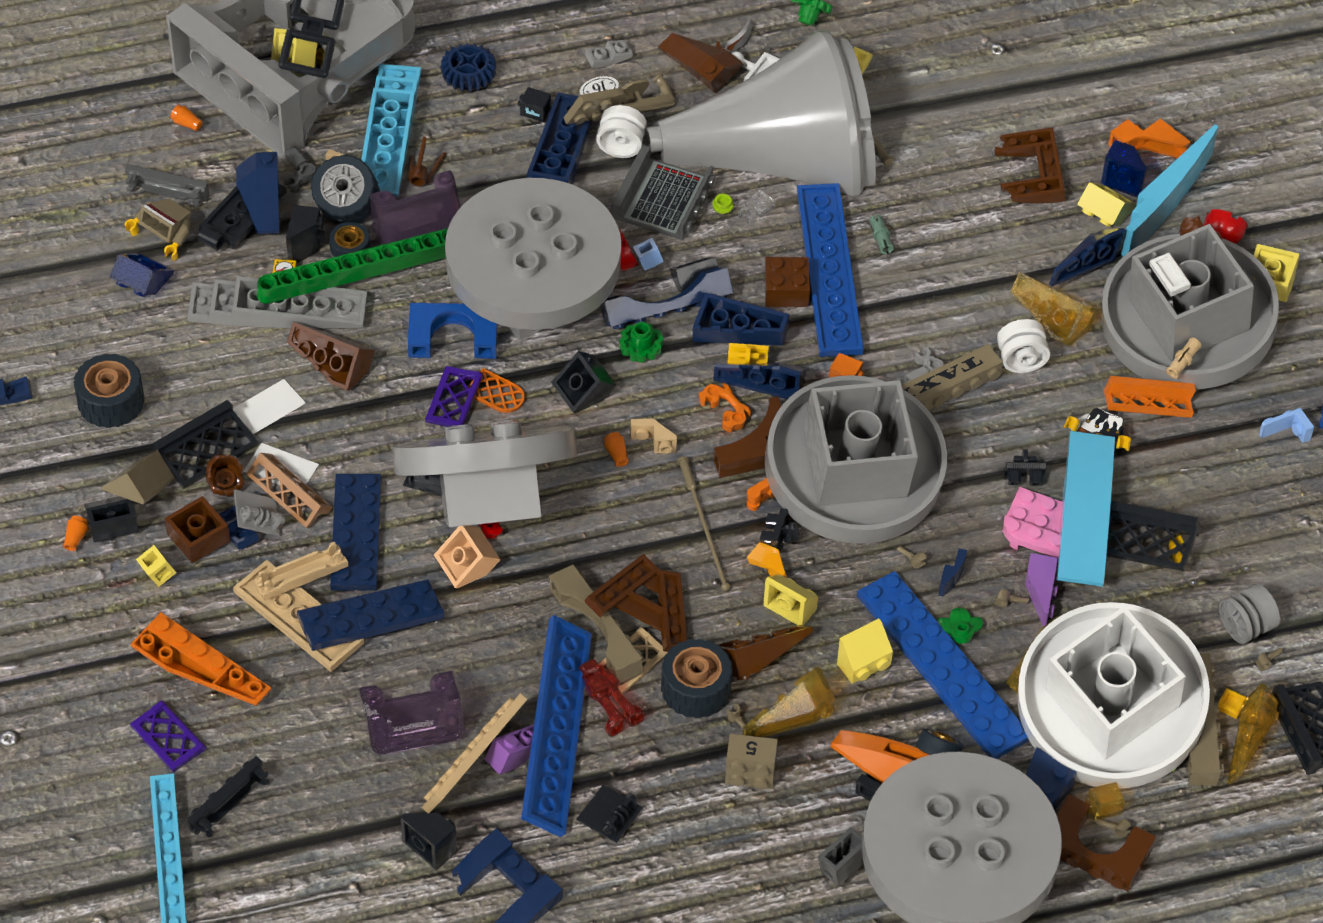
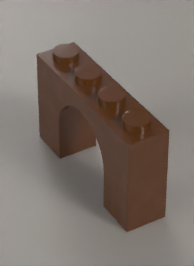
M1069 794L1057 814L1062 838L1060 859L1066 861L1074 868H1080L1088 872L1094 878L1102 879L1117 889L1129 892L1153 850L1156 836L1134 826L1124 845L1119 850L1110 854L1094 853L1081 843L1078 836L1088 818L1091 804Z

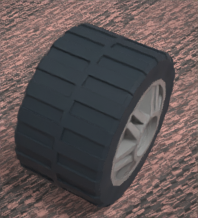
M346 155L331 157V159L324 161L316 169V173L312 177V197L323 215L335 224L345 222L362 223L371 217L372 213L377 209V204L380 200V188L371 169L361 159Z

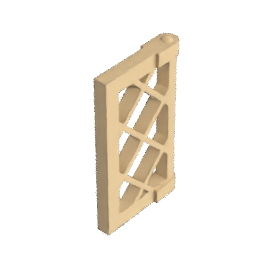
M642 627L630 636L632 644L638 638L645 642V645H632L635 650H645V659L642 663L645 665L642 667V674L625 681L622 685H618L610 673L602 670L607 666L606 658L591 669L598 679L602 680L620 697L664 659L666 653H668L663 651V646ZM648 650H655L658 653L652 659H648Z

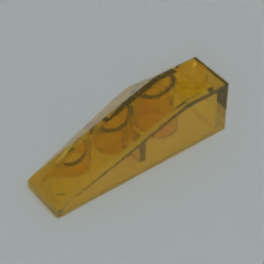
M1021 272L1018 273L1010 291L1034 315L1035 320L1043 325L1052 338L1068 346H1071L1091 328L1099 310L1082 300Z
M818 666L794 683L795 689L788 695L782 693L777 697L778 700L773 708L763 709L743 727V735L767 737L816 723L822 718H828L834 711L835 697L822 669Z
M1261 683L1243 701L1227 784L1232 785L1241 776L1271 726L1278 719L1279 712L1276 711L1278 701L1266 684Z

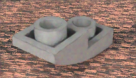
M626 40L607 41L605 47L587 48L585 56L592 68H599L625 61L631 58L633 53Z

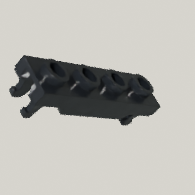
M255 756L251 761L245 762L239 772L233 777H229L217 792L211 793L204 804L199 808H195L190 813L188 823L192 833L198 835L202 832L205 833L207 838H210L213 835L211 823H217L251 792V785L254 782L262 785L269 784L268 772H264L261 768L263 765L262 760Z

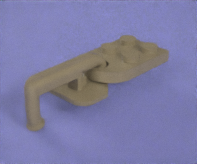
M659 74L653 79V83L658 85L662 93L661 96L642 99L641 95L649 86V81L647 79L632 81L621 88L580 95L563 118L566 124H581L589 120L598 121L607 108L617 105L630 106L640 113L673 107L675 98L663 78V74Z

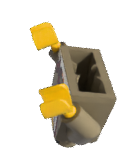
M168 198L156 202H147L135 215V219H129L125 222V228L127 232L130 230L132 236H136L140 231L138 224H140L166 242H173L172 245L165 247L164 253L166 258L169 253H173L172 261H176L178 259L177 248L182 246L191 227V222L189 221L191 208L187 204L179 205Z

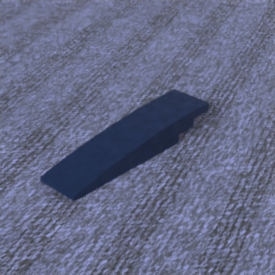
M557 92L527 171V178H546L573 184L592 124V120L581 124H566L563 118L579 96Z

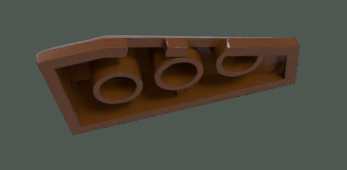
M673 32L658 46L661 51L714 93H717L744 65L742 61L729 51Z
M294 321L287 343L303 358L310 361L314 365L313 368L320 371L330 384L350 391L369 371L375 352L374 349Z
M798 625L773 631L772 636L770 634L751 636L752 641H739L735 639L717 645L722 647L729 655V659L732 662V676L737 677V680H744L750 678V674L762 670L812 633L813 628Z

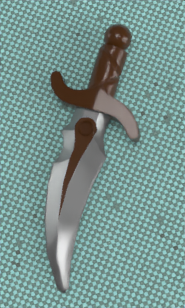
M749 19L745 27L727 42L725 48L721 47L719 41H717L716 47L730 53L737 52V49L745 44L751 33L752 20Z

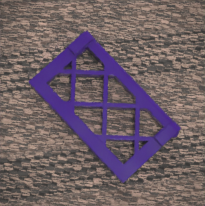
M446 366L426 415L425 422L445 427L464 425L483 374L477 371ZM450 375L458 377L457 380L447 384ZM468 379L474 380L470 388L466 386L464 381ZM462 383L465 390L454 395L450 388ZM448 390L452 397L440 402L443 392ZM468 394L465 405L461 406L457 399ZM455 401L458 408L447 413L443 406ZM441 408L444 415L440 417L434 416L436 410ZM461 412L458 421L452 420L450 418L451 416Z
M163 700L130 723V727L173 773L206 750V746ZM163 711L169 719H158L156 716ZM145 723H152L150 733H147L141 726ZM155 723L168 724L167 733H154ZM172 724H176L184 734H170ZM153 738H166L165 748H161ZM169 739H183L181 749L168 748ZM186 739L191 740L195 745L192 749H185ZM167 753L180 754V757L173 761Z

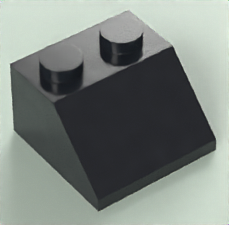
M294 205L286 235L288 260H294L296 263H299L317 253L320 243H324L325 231H322L324 217H320V208Z
M578 351L551 382L573 413H578L602 402L616 387L615 382L596 356Z
M439 813L403 814L400 817L402 842L435 870H438L457 853L456 826L449 818H444Z

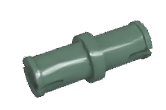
M876 214L878 221H876L873 215L869 222L872 225L873 237L878 242L880 252L887 254L885 249L887 247L888 252L891 253L894 247L890 240V231L885 227L881 215Z

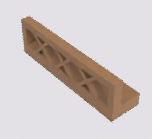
M260 452L246 473L247 476L306 528L312 526L319 514L328 515L333 508L273 454ZM260 465L265 468L266 478H259L255 474ZM278 479L280 481L281 491L275 492L273 490L272 480ZM292 492L295 494V505L288 503L287 493ZM303 506H308L313 510L307 520L303 517Z

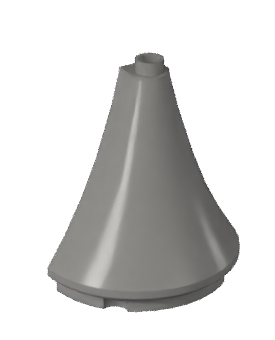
M825 30L816 31L793 51L735 87L687 110L659 120L656 126L646 128L650 152L660 151L662 161L670 165L713 166L714 168L750 171L785 177L809 184L839 183L840 192L851 196L860 195L863 192V187L875 185V147L871 131L870 108L861 69L849 40L843 39V37L835 38Z

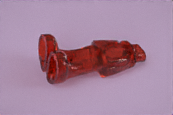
M592 659L579 667L590 698L598 701L608 715V721L605 725V731L608 736L613 737L621 733L625 728L626 722L630 727H634L645 719L646 714L643 709L633 705L625 698L619 690L620 681L611 672L606 670L603 665H598L596 660ZM610 696L618 703L624 715L614 706L609 698Z

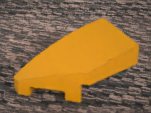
M759 542L747 556L749 564L767 569L770 576L780 574L787 578L778 549Z

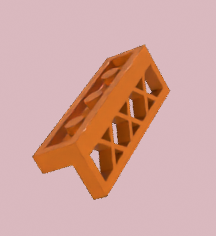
M1110 376L1104 389L1108 410L1192 418L1194 414L1191 399L1196 389L1192 383ZM1113 398H1119L1124 403H1113ZM1133 400H1140L1145 405H1137ZM1154 402H1161L1166 407H1158ZM1175 404H1185V409H1179Z

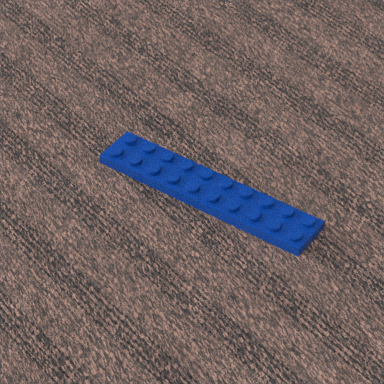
M839 183L797 185L805 256L809 257V283L819 357L837 356L838 353L844 355H863V343Z
M896 571L857 591L859 600L876 620H881L887 634L987 756L998 759L1029 741L1022 723Z
M553 615L549 618L521 819L561 837L566 834L592 633Z

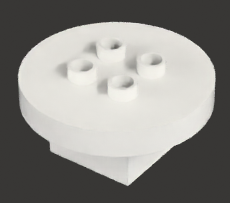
M1115 602L1096 603L1079 607L1063 614L1046 626L1035 638L1021 666L1018 685V710L1024 731L1035 750L1037 747L1061 764L1077 771L1075 781L1100 788H1131L1162 778L1178 767L1190 755L1205 725L1210 695L1209 680L1206 667L1195 645L1170 620L1137 605Z

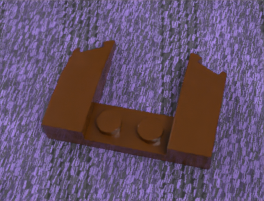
M1053 127L1001 135L1000 140L1004 144L1002 148L995 147V156H1036L1040 178L1000 184L1003 192L1008 191L1010 193L1011 201L1022 203L1065 202V189Z

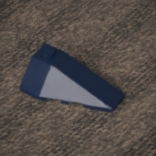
M256 152L236 167V186L242 195L243 202L250 213L257 233H280L277 152Z

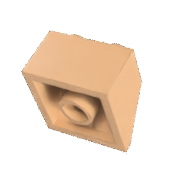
M472 525L459 526L434 554L455 588H460L486 576L501 560L481 529Z

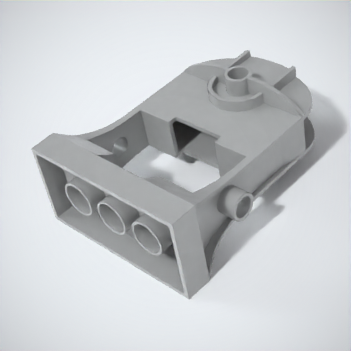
M221 0L220 3L206 6L184 3L166 16L173 72L287 161L285 157L286 151L293 147L300 151L305 147L311 126L329 102L338 103L346 95L349 86L404 48L412 40L416 28L415 16L412 10L414 0H345L339 28L337 30L323 29L322 36L334 38L336 41L327 78L311 75L298 78L292 72L280 69L278 66L279 62L275 59L260 61L239 45L238 34L263 15H267L286 30L297 28L301 31L303 23L290 19L293 0ZM302 0L299 14L332 21L336 0ZM318 43L320 47L324 50L326 49V45Z

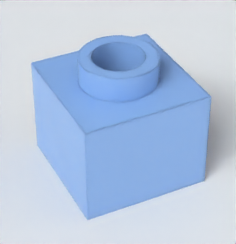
M652 238L633 246L644 271L664 262Z

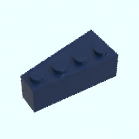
M1037 747L1026 772V776L1046 795L1054 811L1074 787L1077 771L1066 767Z

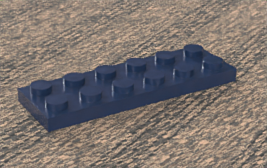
M381 474L335 475L332 542H336L339 545L341 553L348 561V567L331 573V591L377 590Z
M426 579L298 610L297 618L311 650L315 651L444 619V611L429 580Z

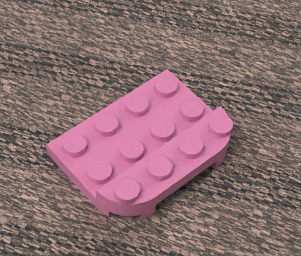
M1019 487L1008 514L1004 517L1002 533L1010 542V546L1018 550L1020 545L1059 559L1063 502Z

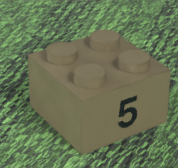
M730 734L725 783L734 786L745 785L754 786L758 789H772L777 739Z

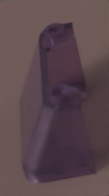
M451 170L435 176V189L400 200H396L389 191L370 194L372 228L381 245L449 227L456 212L461 208L455 177Z
M452 671L434 675L430 680V691L396 698L384 699L382 689L377 686L359 688L370 745L377 754H389L459 740L464 734L461 698Z

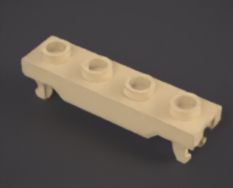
M332 542L328 549L324 551L317 550L275 567L270 573L264 570L260 571V577L254 579V584L265 601L348 567V561L341 553L339 545L336 542Z

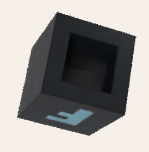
M527 87L525 93L521 94L518 99L520 115L544 122L551 109V94Z

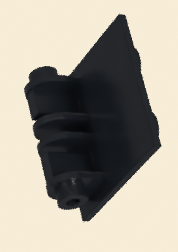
M602 785L576 820L617 843L642 811L643 807L636 803L637 797L634 794L630 793L629 795L622 796L607 786Z

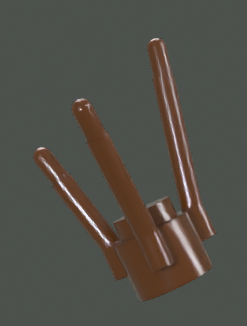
M426 137L422 139L418 162L415 167L413 156H409V175L407 180L417 187H422L426 183L431 182L433 174L446 156V153L443 152L428 173L427 168L422 165Z

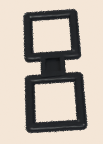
M293 0L290 19L303 23L301 31L295 29L286 30L278 66L283 70L327 78L336 41L334 38L322 36L323 29L337 30L339 28L345 0H336L332 21L299 14L302 0ZM293 38L326 45L321 69L288 62Z

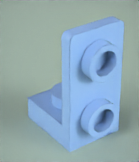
M1298 408L1293 411L1288 410L1274 418H1267L1261 424L1259 435L1261 438L1292 427L1294 435L1298 436L1302 443L1311 440L1314 426L1302 409Z

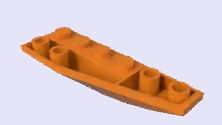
M161 612L131 643V647L166 671L255 706L271 691L269 685Z
M841 730L830 746L881 784L902 766L921 757L929 756V754L916 747L898 741Z

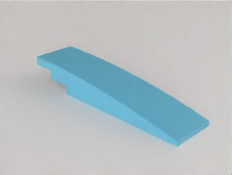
M380 64L375 88L373 87L361 159L368 165L375 176L380 188L379 195L399 196L417 102L421 67Z
M1218 125L1212 126L1138 195L1136 208L1132 211L1130 224L1126 227L1121 251L1123 257L1137 246L1145 243L1190 190L1213 154Z
M1070 431L1063 489L1057 580L1101 587L1104 585L1115 437Z

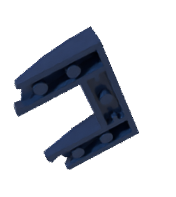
M497 828L475 846L452 870V876L458 875L461 885L457 887V892L460 896L494 868L523 893L495 923H535L563 899V889L548 875L542 876L513 849V843Z

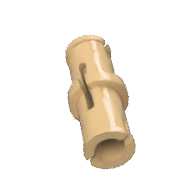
M1191 337L1183 349L1176 353L1174 361L1166 369L1170 377L1178 378L1183 369L1192 363L1193 356L1201 348L1199 340Z

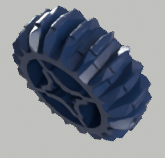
M466 42L462 46L458 43L457 48L451 46L450 51H446L442 57V77L448 86H453L454 90L460 88L462 92L465 89H468L469 92L472 89L479 91L480 87L486 88L487 83H492L493 78H495L496 62L494 55L491 54L489 49H485L483 45L477 47L476 43L468 45Z

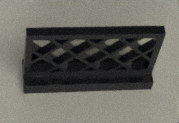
M227 399L153 443V452L159 451L174 478L185 489L206 476V467L198 466L200 458L211 459L216 456L218 447L231 449V455L239 457L258 446V441L233 411V405ZM231 418L236 423L235 430L223 428V423ZM209 431L218 432L217 441L204 439L205 433ZM221 433L234 435L233 443L220 442ZM237 436L247 437L250 441L244 446L235 444ZM190 442L200 443L198 452L185 450L186 445ZM202 445L215 446L214 455L201 453ZM171 453L181 454L180 462H171L166 456ZM184 455L197 457L195 466L182 464ZM181 469L192 470L194 473L192 477L184 480L180 475Z
M1111 501L1108 542L1115 539L1119 546L1111 550L1107 549L1106 556L1184 571L1196 536L1199 537L1201 531L1198 517ZM1113 521L1123 522L1125 527L1116 532L1111 528ZM1137 526H1144L1147 531L1135 536L1131 529ZM1159 530L1167 531L1168 535L1158 541L1153 533ZM1129 531L1132 539L1121 544L1117 537ZM1181 534L1190 535L1188 541L1180 545L1175 539ZM1151 536L1154 543L1143 548L1139 541ZM1172 540L1176 547L1164 552L1160 545ZM1134 543L1140 549L1133 554L1127 553L1125 548ZM1157 547L1162 553L1156 558H1150L1146 554ZM1180 552L1182 555L1180 563L1169 560L1168 557Z
M1319 681L1285 688L1284 684L1275 685L1268 700L1306 774H1315L1318 769L1323 768V759L1318 752L1319 749L1323 751V729L1313 725L1314 719L1323 723V715L1318 713L1319 708L1323 709V683ZM1318 690L1321 699L1319 700L1309 695L1308 692ZM1294 694L1302 698L1300 704L1291 700L1289 695ZM1306 700L1316 705V710L1313 711L1303 706L1304 701ZM1299 711L1312 717L1310 723L1301 719ZM1309 730L1322 736L1320 742L1311 738Z

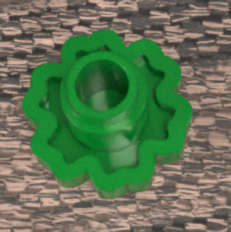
M791 0L792 3L800 6L798 21L810 26H814L820 13L831 14L833 8L832 5L822 0Z
M638 322L634 326L628 325L626 329L622 330L621 339L619 340V348L622 355H630L631 361L640 363L645 362L646 359H656L661 354V347L663 346L661 331L653 329L651 324L645 322Z

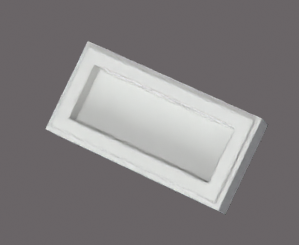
M1170 253L1150 260V267L1170 296L1190 289L1191 283Z

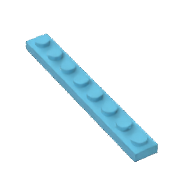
M174 773L150 776L161 923H187Z

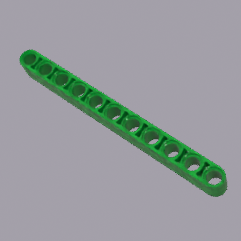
M448 228L263 275L257 281V299L262 303L269 304L446 258L445 241Z

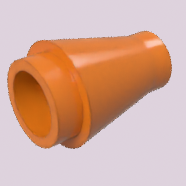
M178 104L170 115L175 124L193 129L196 132L203 124V121L185 105L181 106Z
M613 432L605 436L603 446L614 460L616 466L626 465L629 460L627 458L624 437L619 432Z
M72 516L67 521L63 544L65 549L76 551L77 546L89 530V522L85 518Z

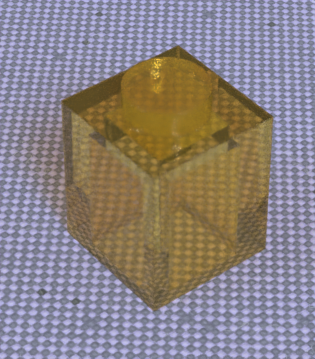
M1117 782L1089 788L1085 802L1091 804L1089 813H1092L1094 820L1122 814L1124 799Z

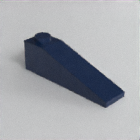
M1115 228L1091 233L1054 269L1049 285L1051 287L1114 262L1126 230L1124 228Z
M786 363L715 364L713 381L789 399L794 393L803 388L806 368Z

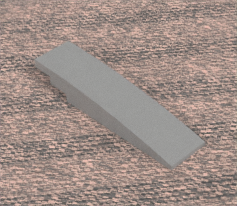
M237 276L236 281L215 279L214 284L197 282L192 284L187 318L189 322L248 327L291 328L294 321L316 329L363 328L367 291L332 287L265 304L257 299L258 278Z

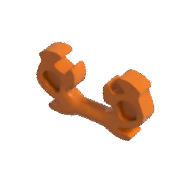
M723 383L722 387L709 384L702 392H699V403L702 406H705V402L708 401L711 403V408H715L719 405V401L722 398L734 407L736 412L728 410L723 413L722 428L725 431L732 433L734 430L745 427L746 416L751 417V410L733 395L731 388L726 383Z

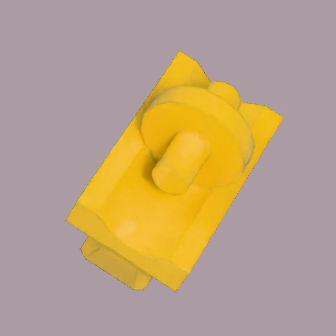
M729 343L728 364L767 363L769 346Z

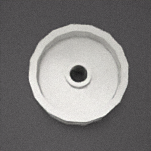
M617 105L607 108L602 114L597 133V144L600 149L606 154L618 158H629L637 155L642 147L647 127L644 115L630 106Z
M1022 319L1011 322L1004 326L997 335L1003 365L1011 372L1027 373L1037 370L1045 365L1050 358L1045 330L1042 324L1036 320Z

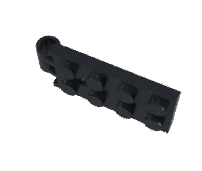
M279 184L280 200L287 193L286 187ZM237 186L199 226L198 241L216 251L220 250L225 242L229 243L230 248L234 250L255 228Z

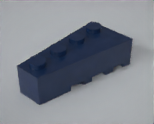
M705 293L692 328L693 342L783 346L789 330V314Z

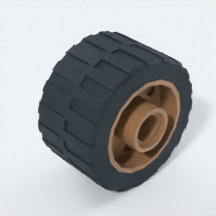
M118 354L97 355L85 361L78 368L77 373H75L74 389L77 405L82 417L87 422L98 427H119L131 422L143 409L145 399L140 370L127 357Z
M689 639L679 642L676 646L669 649V652L664 657V662H662L661 692L667 705L676 713L689 718L708 717L719 712L727 704V700L731 695L733 670L729 655L719 645L704 639Z

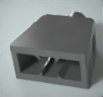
M851 827L818 856L820 871L836 885H841L863 862L862 837Z

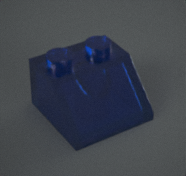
M1114 140L1105 157L1101 184L1138 198V195L1143 190L1147 167L1134 146Z
M121 253L116 258L109 278L117 281L116 284L123 288L129 287L134 290L136 295L146 297V295H155L170 279L175 270L140 253Z

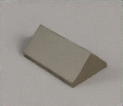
M156 450L134 462L103 486V490L144 505L172 483L174 476L159 451Z

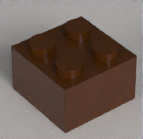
M765 257V307L809 306V257Z
M203 496L164 518L167 535L192 564L230 542L227 523Z

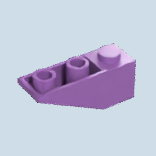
M1031 553L1025 585L1042 626H1046L1047 618H1052L1054 604H1050V601L1056 598L1058 586L1053 585L1054 580L1059 581L1057 580L1058 567H1056L1058 558Z
M534 724L494 738L484 760L499 775L517 769L529 760Z

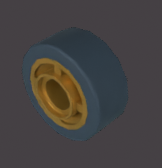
M345 222L335 226L329 236L331 254L337 257L370 248L368 230L356 222Z
M923 728L916 747L924 753L932 755L944 752H962L964 745L945 733Z

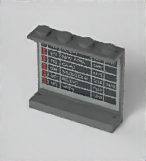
M642 145L611 204V214L616 220L683 240L686 233H690L692 229L693 219L697 218L700 213L701 203H705L707 199L708 189L714 185L716 177L713 176V166H710L708 171L706 170L705 175L651 159L650 147Z

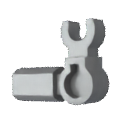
M926 347L923 348L924 356L915 352L914 361L917 364L923 365V367L905 375V383L943 366V361L931 356L930 350Z

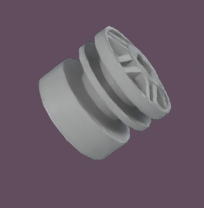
M1253 584L1243 589L1239 594H1233L1230 598L1223 599L1219 604L1220 617L1224 627L1231 637L1241 644L1255 639L1260 633L1265 634L1276 628L1280 623V614L1275 600L1268 590L1260 584Z

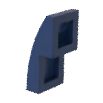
M27 376L8 383L0 379V405L18 403L33 398L30 381Z
M236 506L218 513L227 523L230 540L238 550L259 541L258 535L254 530L238 527Z
M958 548L955 565H945L939 596H945L958 582L966 563L967 550Z

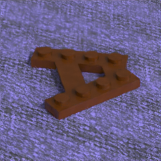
M642 554L587 596L584 601L600 618L616 607L661 631L663 651L669 652V649L676 646L677 643L687 641L681 573L660 570L645 554ZM643 585L658 593L659 605L634 591Z

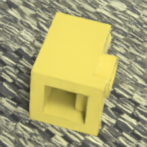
M154 545L136 559L158 587L177 573Z

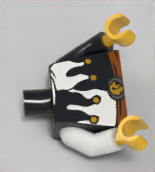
M1107 407L1105 411L1095 408L1090 414H1085L1079 418L1068 416L1064 428H1070L1072 431L1077 430V432L1115 437L1114 458L1117 449L1122 448L1126 449V451L1130 449L1131 438L1127 428L1122 426L1124 419L1117 416L1119 411L1108 410Z

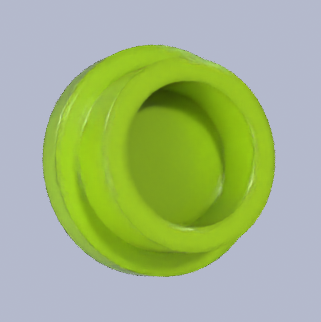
M719 194L713 200L712 207L716 212L726 214L732 211L734 202L729 195Z

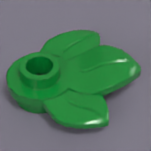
M961 607L954 608L950 613V617L937 618V622L945 632L951 634L953 640L959 644L968 643L973 637L974 632L981 630L983 627L981 617H971L968 610Z

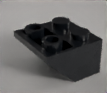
M117 496L84 504L94 542L139 532L132 500Z

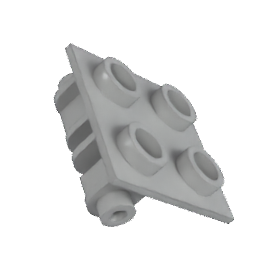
M234 490L238 527L279 536V525L284 524L285 517L281 513H277L276 501L270 497Z

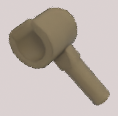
M898 546L897 551L907 556L914 568L926 565L924 561L926 555L922 551L914 555L912 552Z
M1003 589L999 591L995 604L999 607H1006L1009 601L1028 604L1029 598L1011 595L1008 590Z
M1278 648L1267 655L1266 653H1261L1258 657L1259 660L1256 661L1259 670H1268L1272 666L1270 660L1283 653V650Z
M734 703L735 712H731L726 708L728 720L739 724L746 735H749L751 730L741 717L740 706Z
M1100 819L1096 821V825L1113 830L1119 838L1126 837L1131 831L1129 829L1131 823L1125 819H1122L1118 825Z

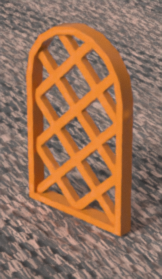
M485 368L480 371L484 376L480 383L485 382L486 387L477 389L478 396L475 395V400L502 413H512L522 407L524 403L522 388ZM496 380L497 385L489 386L488 381ZM509 386L510 392L502 393L501 388ZM498 388L500 394L492 395L490 390ZM488 390L489 396L481 397L480 392ZM521 393L522 398L515 400L514 394ZM503 396H512V400L504 401ZM501 397L502 402L494 403L493 398ZM514 404V407L506 408V405Z

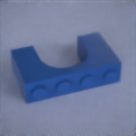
M410 303L408 330L409 358H431V339L434 332L448 324H459L470 329L474 335L475 359H496L497 323L479 316L464 303Z

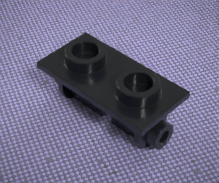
M440 474L407 476L403 483V486L442 497Z

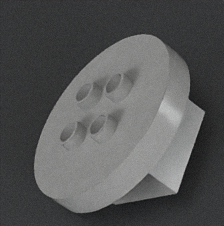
M546 178L509 180L480 191L464 203L456 212L446 234V270L454 292L468 308L491 322L509 327L517 339L521 341L543 329L560 327L580 320L597 309L608 298L617 283L621 269L620 232L609 210L597 198L577 186Z
M1208 224L1182 236L1180 234H1172L1152 239L1137 246L1120 259L1110 272L1103 290V332L1115 356L1128 369L1140 377L1152 380L1192 383L1195 385V389L1213 388L1244 376L1266 356L1272 346L1277 330L1278 293L1269 272L1255 256L1235 243L1225 239L1221 240L1212 226ZM1166 253L1171 254L1191 283L1190 289L1174 296L1169 295L1149 265L1150 260ZM1191 337L1196 338L1200 341L1201 348L1193 356L1192 363L1183 369L1178 378L1170 377L1166 369L1174 361L1176 353L1183 349Z
M855 375L822 379L794 393L781 406L774 417L769 430L765 451L767 480L773 495L781 507L787 509V513L796 522L818 535L835 541L857 544L889 540L906 533L918 525L934 507L942 488L947 467L946 443L938 423L917 398L902 389L901 381L886 382L876 378Z
M517 419L490 422V432L475 433V426H472V424L445 427L446 437L424 439L392 446L395 474L402 476L440 474L444 521L448 527L541 517L536 464L578 456L575 427L558 426L521 429V422L517 421Z
M944 752L921 757L902 766L881 784L870 801L866 812L862 837V856L865 871L878 896L894 913L909 923H1021L1042 905L1053 887L1060 861L1062 838L1057 815L1043 791L1020 770L986 755L969 752Z

